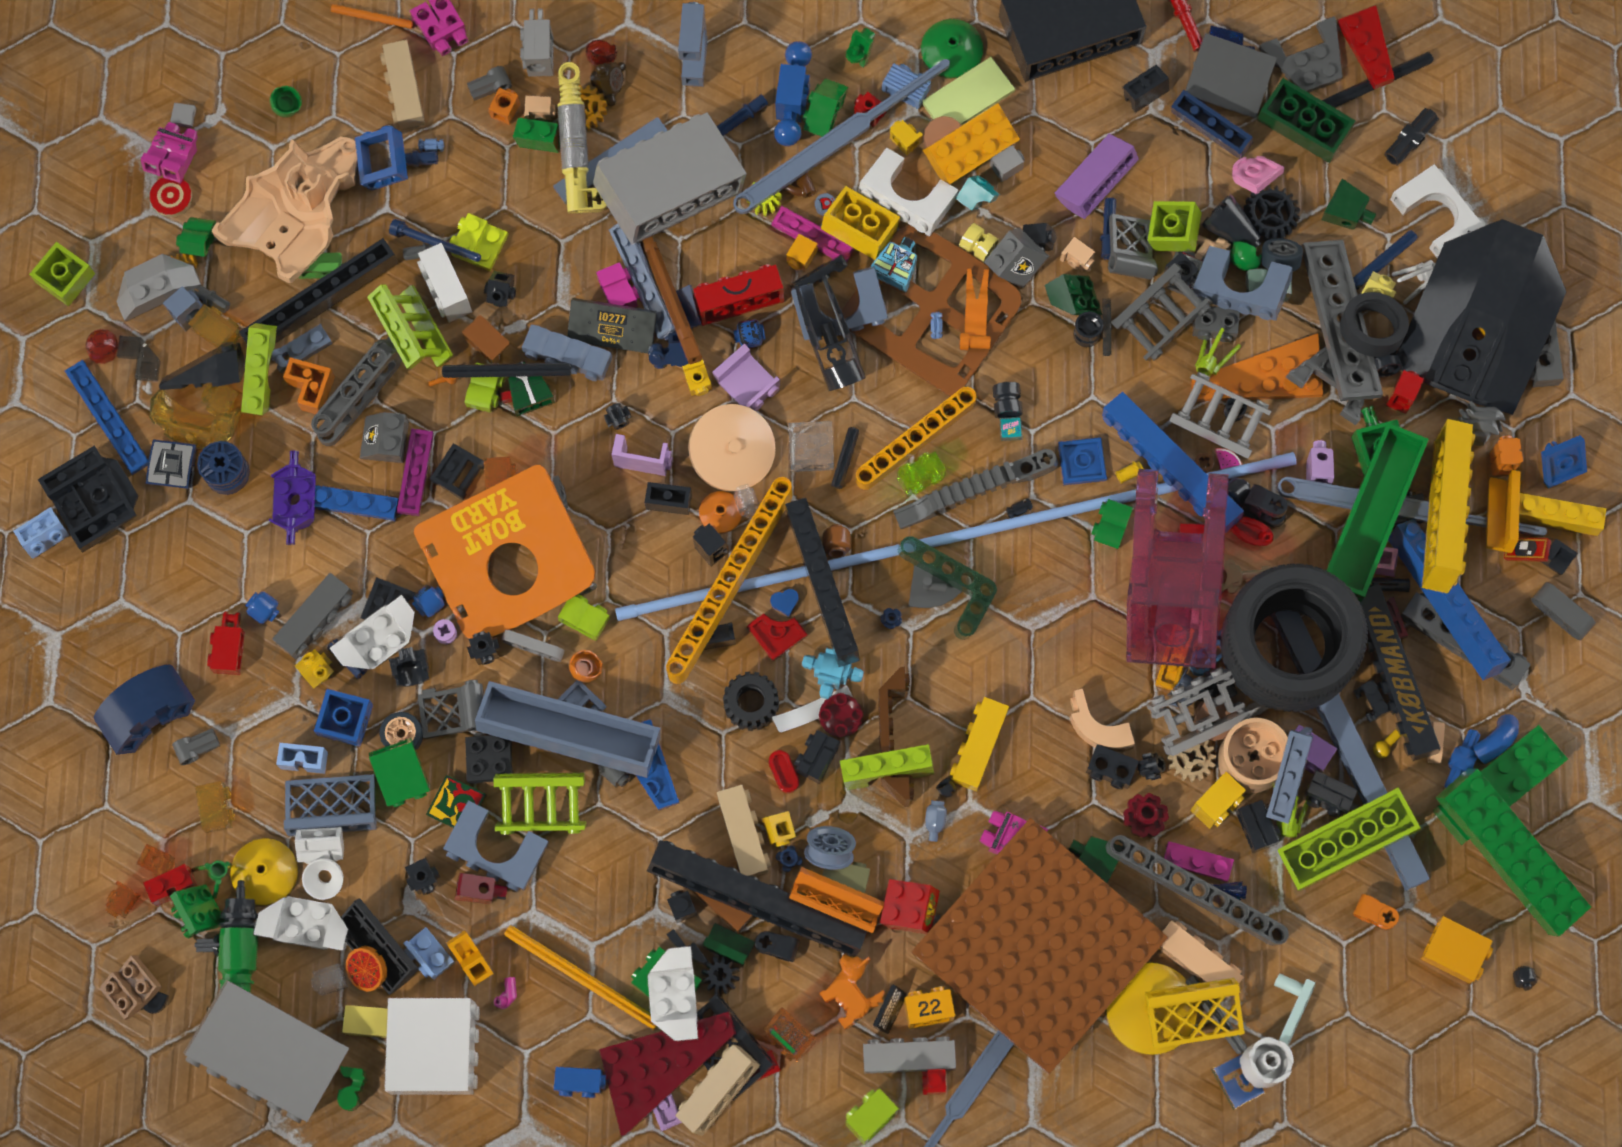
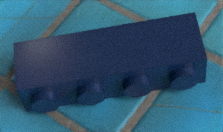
M1184 89L1171 106V111L1174 115L1238 159H1241L1253 144V137Z

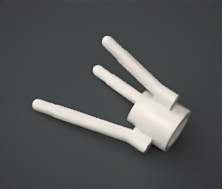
M1430 260L1424 264L1420 263L1392 273V276L1409 273L1398 278L1397 282H1402L1415 276L1420 281H1425L1403 301V304H1407L1426 287L1435 266L1433 261Z

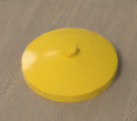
M1146 963L1106 1009L1109 1027L1119 1042L1128 1049L1145 1055L1164 1054L1180 1046L1174 1045L1154 1049L1145 992L1187 985L1186 979L1179 972L1168 966L1158 963ZM1186 1003L1180 1004L1175 1012L1185 1017L1191 1007ZM1164 1007L1154 1008V1016L1160 1021L1169 1012ZM1196 1010L1188 1019L1193 1025H1195L1197 1018ZM1172 1014L1165 1024L1175 1030L1182 1020ZM1185 1023L1178 1034L1188 1037L1193 1028ZM1162 1027L1157 1034L1158 1041L1167 1040L1172 1033Z

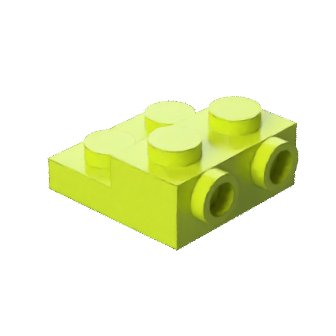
M468 213L466 218L462 217L458 224V229L460 230L457 236L453 235L449 243L479 253L481 260L476 262L454 253L451 254L456 258L491 272L508 237V232Z

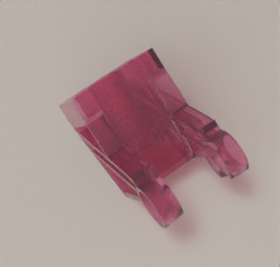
M1139 469L1136 486L1133 557L1127 596L1126 662L1215 669L1224 571L1229 475L1212 473L1208 475L1206 507L1203 509V517H1205L1204 533L1163 532L1156 528L1159 470Z

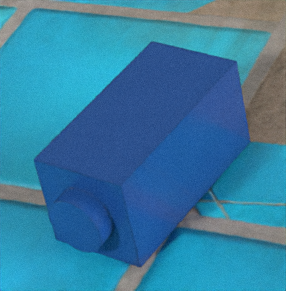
M555 1067L554 1091L559 1092V1096L572 1097L573 1093H582L583 1098H595L596 1094H601V1089L606 1088V1075H603L602 1070Z

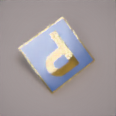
M1243 1053L1211 1069L1233 1110L1266 1093L1264 1088L1254 1087L1245 1078L1240 1064V1058Z

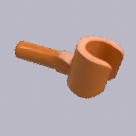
M442 376L429 381L428 384L430 387L442 382L454 384L458 378H444Z

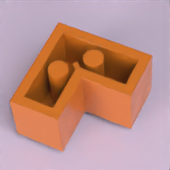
M290 357L283 378L287 385L301 389L297 401L300 409L316 414L328 399L335 375L331 368Z

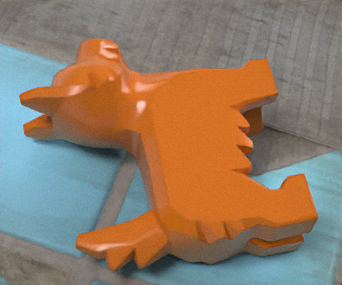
M843 954L839 960L842 968L841 972L826 990L819 993L826 1003L835 999L839 1006L847 1011L846 1017L838 1019L845 1030L853 1026L856 1020L865 1017L871 1008L878 1007V1003L884 1002V990L873 997L866 998L857 986V981L862 977L866 966L871 960L870 957L863 960L856 956L850 957L847 954Z

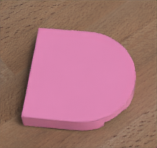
M1262 156L1249 159L1243 157L1234 163L1232 178L1241 187L1258 194L1284 173V167Z

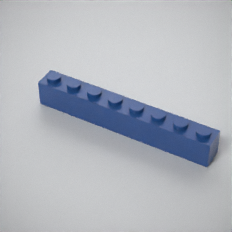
M1123 391L1103 407L1102 416L1104 422L1110 427L1113 426L1118 431L1119 437L1125 442L1128 441L1133 446L1135 453L1140 457L1143 456L1148 461L1150 468L1158 471L1163 476L1166 484L1173 486L1184 501H1189L1193 505L1194 511L1199 516H1204L1214 531H1219L1224 535L1242 519L1244 510Z
M1415 519L1398 524L1389 536L1388 541L1393 548L1398 549V556L1481 679L1485 680L1500 674L1510 662L1506 652L1458 582L1456 586H1452L1448 594L1422 588L1426 535Z

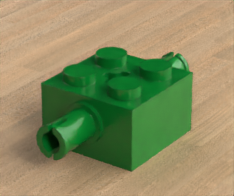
M1370 406L1369 410L1368 407L1361 410L1366 427L1355 430L1351 437L1363 476L1367 471L1380 436L1387 422L1379 424L1374 406ZM1398 419L1388 421V423L1400 427Z

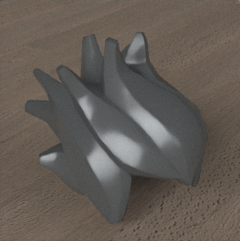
M1469 401L1466 411L1463 409L1459 410L1462 417L1458 418L1460 422L1473 424L1472 433L1475 434L1473 446H1483L1491 434L1499 435L1503 431L1500 420L1504 421L1505 417L1496 407H1477L1472 401Z

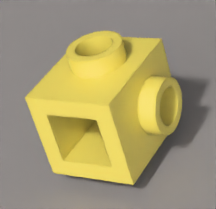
M1373 271L1362 293L1377 292L1393 298L1396 294V291L1393 290L1396 283L1389 276L1380 275Z

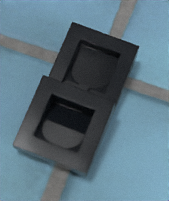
M674 929L666 934L676 948L686 947ZM695 942L688 946L691 947L692 960L705 966L707 959Z

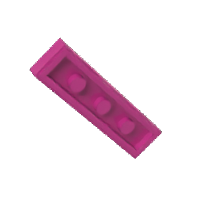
M781 206L771 223V226L795 239L798 234H801L818 243V251L832 259L842 255L847 263L855 248L821 230V226Z

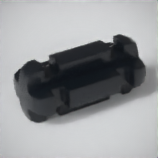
M1026 498L1024 502L1021 500L1013 504L1011 508L1008 506L1006 513L1009 518L1017 517L1026 513L1028 509L1032 510L1033 505L1029 498Z

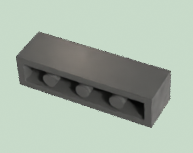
M329 573L272 640L295 660L299 656L302 657L308 651V645L313 639L317 640L322 635V629L326 624H330L336 619L339 609L350 603L353 592L332 573Z

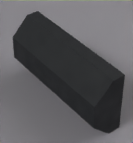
M360 898L355 900L341 916V919L348 928L345 939L348 946L352 950L362 946L372 947L385 960L387 977L381 986L389 995L407 983L419 970Z

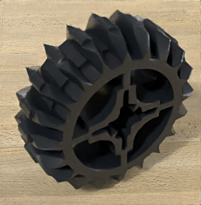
M1268 185L1265 191L1261 190L1258 194L1251 192V198H1246V205L1243 206V211L1260 236H1265V242L1268 241L1269 237L1274 239L1278 236L1285 239V234L1290 236L1292 229L1295 230L1297 228L1296 222L1300 220V216L1297 215L1300 213V208L1296 207L1298 201L1291 200L1293 193L1286 195V188L1282 192L1278 191V185L1274 187V190H1271V187ZM1256 205L1260 208L1259 211L1262 214L1259 220L1255 214ZM1283 207L1288 215L1287 221L1283 219L1284 216L1281 214Z

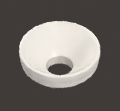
M321 858L312 861L307 865L302 875L304 889L310 896L316 899L325 900L334 897L343 885V872L340 866L330 859ZM320 871H329L332 876L329 882L321 881L319 878Z

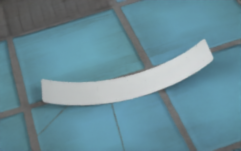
M847 685L832 693V695L844 693L853 697ZM820 698L792 711L773 716L772 719L778 731L784 732L818 719L820 707L826 699Z

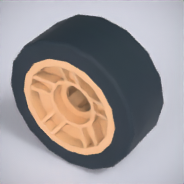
M396 712L389 715L380 726L379 735L385 747L412 738L417 750L423 741L421 724L415 716L407 712ZM401 729H403L405 732L404 737L397 736V734L401 732Z

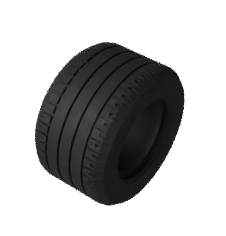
M1307 564L1274 566L1250 579L1235 597L1222 626L1220 637L1221 654L1224 657L1223 662L1226 669L1231 670L1233 674L1231 676L1235 680V685L1246 696L1248 695L1250 699L1257 701L1256 703L1262 706L1265 705V707L1270 709L1274 708V710H1283L1285 712H1299L1316 708L1337 696L1360 667L1368 641V628L1364 610L1349 586H1346V583L1339 580L1334 574H1330L1331 572ZM1291 610L1307 615L1318 625L1323 634L1325 650L1320 664L1314 671L1308 674H1291L1275 668L1264 659L1256 646L1254 637L1258 626L1266 617L1279 611Z

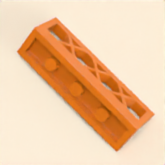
M801 867L794 881L789 897L792 900L871 933L874 932L877 919L884 906V901Z

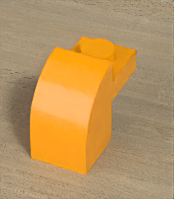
M466 930L446 942L474 986L494 974Z

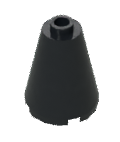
M1229 194V196L1221 201L1212 211L1210 217H1207L1201 224L1205 229L1228 240L1231 244L1240 241L1257 248L1261 243L1259 241L1260 234L1232 194Z

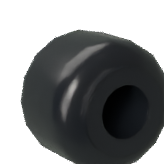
M1521 966L1513 972L1514 983L1517 988H1523V990L1528 991L1533 988L1532 986L1536 985L1537 977L1532 967Z

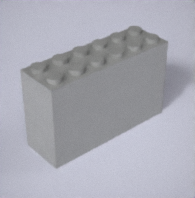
M705 113L702 115L697 114L683 124L677 123L666 132H658L647 141L641 140L632 148H624L610 158L605 157L597 163L593 184L627 239L633 245L740 194L747 173L709 114Z
M226 980L186 1047L184 1055L187 1056L186 1061L198 1068L200 1064L206 1066L207 1073L218 1079L221 1075L226 1077L227 1084L238 1090L241 1086L246 1088L247 1095L258 1101L261 1098L268 1101L266 1105L278 1112L281 1109L288 1112L286 1116L300 1123L301 1120L308 1122L349 1048Z

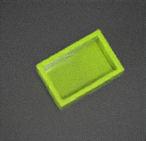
M880 1088L876 1092L872 1089L863 1098V1105L860 1108L855 1105L846 1114V1127L864 1146L898 1114L899 1108Z

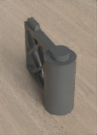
M1117 214L1109 216L1111 249L1108 261L1109 273L1148 280L1156 276L1158 265L1152 259V247L1147 241L1151 220ZM1116 221L1122 222L1127 228L1123 233L1116 226ZM1135 225L1144 226L1143 236L1134 228ZM1128 231L1137 239L1133 244L1124 235ZM1118 239H1121L1128 247L1126 250L1117 248ZM1138 242L1145 248V253L1139 252L1135 247Z
M469 680L459 688L436 692L435 688L422 690V694L418 695L423 738L429 739L461 732L476 731L475 719L484 697L483 684L478 683V680ZM457 694L458 702L452 709L444 702L449 695ZM434 698L439 703L430 713L425 709L424 700ZM442 705L450 710L444 721L434 716ZM454 714L460 717L461 727L451 728L447 725ZM432 718L441 723L437 731L428 733V724Z

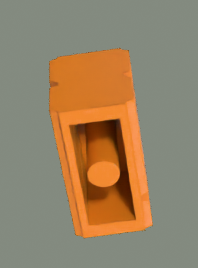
M1510 435L1502 436L1490 451L1491 471L1494 477L1510 475L1512 470L1516 471L1521 465L1523 456L1520 451V439L1513 438Z

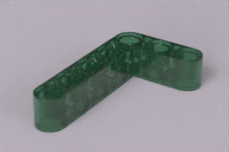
M912 536L905 537L898 546V554L901 558L970 596L954 626V634L957 638L961 640L969 639L976 632L997 592L996 584L989 578ZM906 543L911 544L914 552H906L903 545ZM923 555H931L933 563H926L923 560ZM942 565H949L952 568V573H944ZM963 575L970 577V585L962 582L961 577ZM981 586H987L990 589V595H983L980 589ZM977 605L980 608V614H973L970 606ZM960 624H967L970 627V633H963L960 629Z

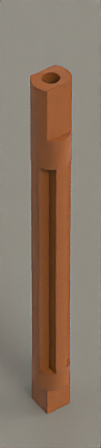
M650 236L642 240L644 253L688 363L700 362L703 357L658 245L654 242L653 237Z

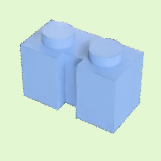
M279 743L276 765L282 770L299 771V766H303L307 772L325 774L328 751L324 747Z

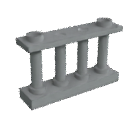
M1198 372L1197 375L1192 374L1190 378L1196 380V383L1182 411H1179L1178 414L1173 413L1169 421L1245 458H1249L1252 449L1249 448V441L1263 413L1270 415L1269 405L1260 400L1254 403L1209 381V376ZM1206 385L1216 391L1202 420L1195 423L1190 420V413L1203 386ZM1225 394L1236 400L1222 429L1216 433L1209 429L1211 426L1209 423ZM1243 404L1255 408V411L1241 440L1238 439L1235 442L1229 439V432Z

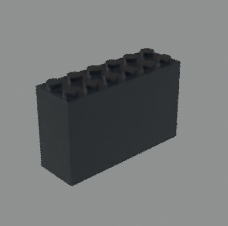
M1001 0L999 19L1024 82L1143 43L1146 31V23L1136 0Z

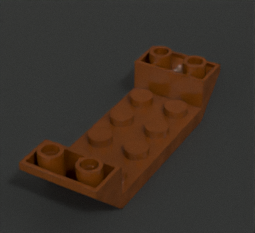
M900 667L879 689L880 753L894 751V740L889 738V735H893V718H889V714H892L893 709L892 698H905V691H909L910 677L909 673H905V667ZM895 775L881 777V786L904 807H909V802L913 801L914 784L909 783V777H895Z

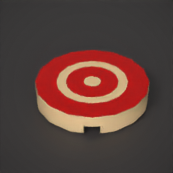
M160 178L153 184L149 200L159 215L177 217L184 214L190 208L193 193L189 184L184 179L179 183L170 179Z

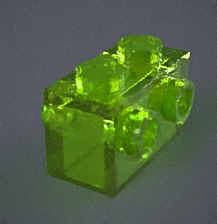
M926 452L918 457V461L902 465L897 472V480L907 497L912 494L917 495L925 487L941 482L945 477L946 469L936 452L931 454Z

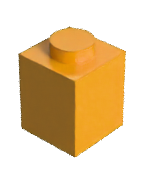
M798 234L786 254L788 265L795 270L801 269L806 271L818 251V243Z

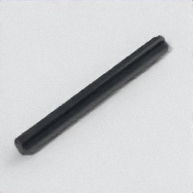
M1426 52L1393 67L1394 81L1432 64L1434 61L1432 54ZM1367 79L1322 101L1336 108L1373 91L1374 88Z
M571 364L444 365L442 367V375L444 378L571 375Z

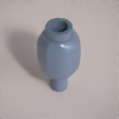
M931 800V805L926 809L925 826L930 832L929 841L938 842V833L945 827L947 809L944 807V802Z

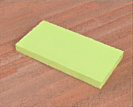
M990 57L924 99L922 105L933 119L947 116L952 117L960 125H963L1014 93L1015 88Z

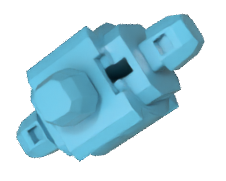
M828 647L825 653H819L818 659L815 656L805 655L802 661L804 668L809 670L815 669L814 677L818 678V684L821 685L819 694L824 699H829L834 689L839 690L840 684L846 685L848 678L853 682H861L864 671L854 667L852 669V663L838 667L833 649Z

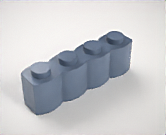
M532 324L522 345V350L526 357L532 360H537V358L543 359L545 363H570L572 374H577V372L583 373L591 381H597V379L603 381L612 360V354L607 350Z

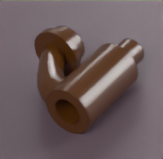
M808 172L795 180L798 187L789 184L783 188L792 195L803 196V198L811 197L817 192Z

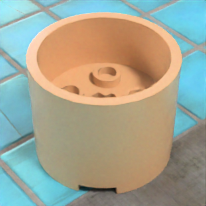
M1250 718L1239 722L1229 731L1219 747L1217 761L1221 775L1225 772L1230 774L1246 790L1244 792L1246 794L1258 793L1271 788L1276 783L1288 737L1286 733L1274 722L1263 718ZM1251 754L1255 755L1253 762L1249 761Z

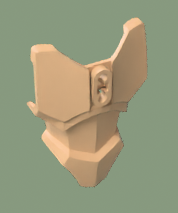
M340 136L318 149L305 152L291 139L289 150L276 162L275 166L255 176H247L246 191L243 198L221 223L217 222L212 229L214 237L227 246L259 249L275 260L278 277L287 283H293L328 248L333 238L331 228L333 216L330 204L339 190L345 191L355 185L358 167L355 141Z

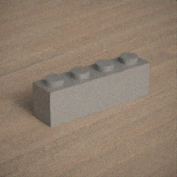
M936 1037V1041H927V1038H913V1042H904V1039L899 1038L890 1039V1043H881L880 1039L867 1040L868 1044H863L864 1074L927 1071V1069H956L955 1040L950 1041L949 1037Z

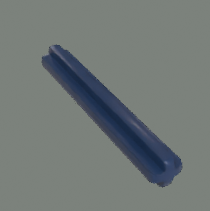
M1409 230L1354 276L1353 280L1356 290L1369 280L1373 271L1378 273L1414 243L1418 238L1417 234L1413 230Z

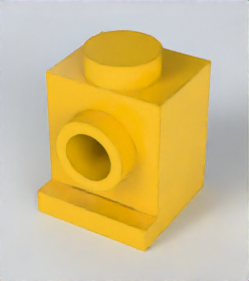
M897 120L890 127V139L906 156L922 143L923 134L921 132L916 134V129L910 123L906 124L904 120Z
M703 360L682 366L691 396H702L707 394L709 390H712ZM699 376L702 377V378H701L700 380H698V381L694 380V378H696V377H699Z
M789 811L762 818L770 844L776 843L777 847L790 843L789 839L796 837ZM776 827L780 829L779 834L777 833Z

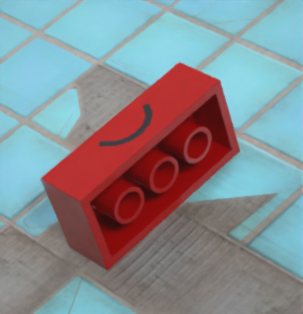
M770 264L763 265L758 270L752 272L749 270L742 271L738 276L731 278L728 276L722 277L717 282L711 284L701 283L697 288L693 289L702 326L784 302V288L776 264L772 266Z

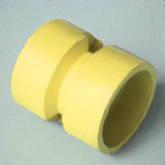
M973 223L965 232L959 246L968 252L973 251L974 256L984 262L998 245L999 239L991 233L985 234L983 228Z

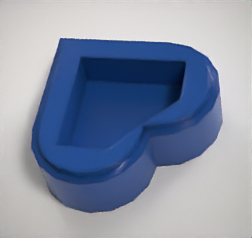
M787 589L783 593H774L771 596L770 602L775 610L790 617L798 603L799 597L795 590Z

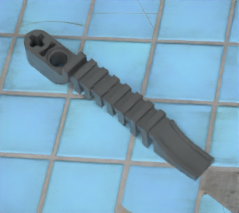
M1044 449L1012 463L1007 461L1003 463L1004 466H994L989 471L988 469L984 470L979 475L977 473L969 479L964 478L959 483L955 482L949 487H942V490L932 491V494H926L921 499L893 512L900 529L910 527L937 516L935 512L938 510L944 514L947 512L945 508L948 506L954 509L956 508L955 504L958 502L962 505L966 503L968 498L973 500L976 499L978 494H981V496L986 495L985 491H997L996 487L1000 485L1004 489L1010 483L1032 481L1051 473L1058 466L1057 457L1052 450ZM1046 457L1050 459V464L1048 465L1044 460ZM1025 465L1033 467L1032 471L1028 474L1022 473V468Z

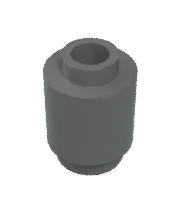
M598 765V768L601 770L600 773L614 787H623L631 779L630 773Z

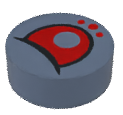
M826 193L819 195L815 200L816 212L824 216L835 201V198Z

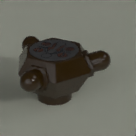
M616 62L599 64L596 70L591 73L590 81L592 86L596 87L598 92L603 93L609 106L616 104L615 96L622 88L624 81L622 72L626 69V65L623 62L618 64Z

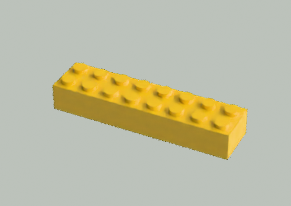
M1451 419L1446 420L1434 441L1422 588L1447 594L1452 586L1457 585L1458 577L1463 575L1466 567V562H1463V556L1467 550V543H1464V539L1467 536L1469 527L1466 524V519L1470 512V506H1467V501L1471 495V488L1468 485L1473 473L1470 469L1474 457L1471 447L1475 441V434L1472 433L1473 424Z

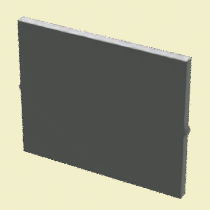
M1205 33L1196 60L1193 62V69L1185 91L1197 99L1256 118L1264 93L1268 89L1267 85L1277 57Z

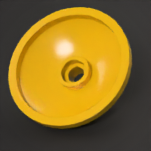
M268 838L253 840L244 845L235 855L230 870L231 882L236 891L237 881L244 880L245 899H254L255 905H272L280 899L287 897L293 890L298 878L297 860L292 851L280 841ZM260 866L265 867V871L263 873H258V868Z

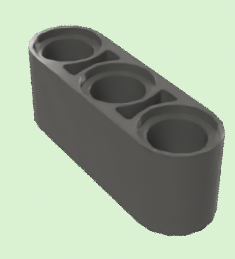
M1544 583L1531 598L1537 608L1577 640H1582L1596 623L1588 613L1551 583Z

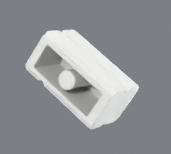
M342 827L296 830L295 848L297 862L310 864L312 861L321 858L330 859L334 862L342 860L344 856Z

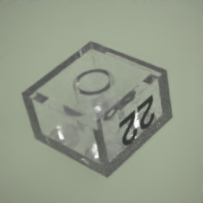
M832 421L788 423L791 472L834 470Z

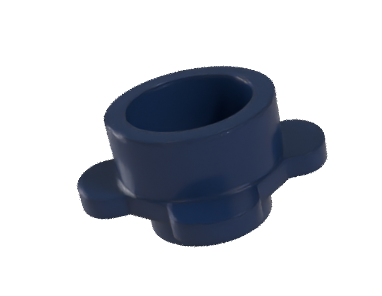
M792 845L776 854V860L780 861L785 872H790L792 867L799 866L802 863V858L795 852L796 848Z

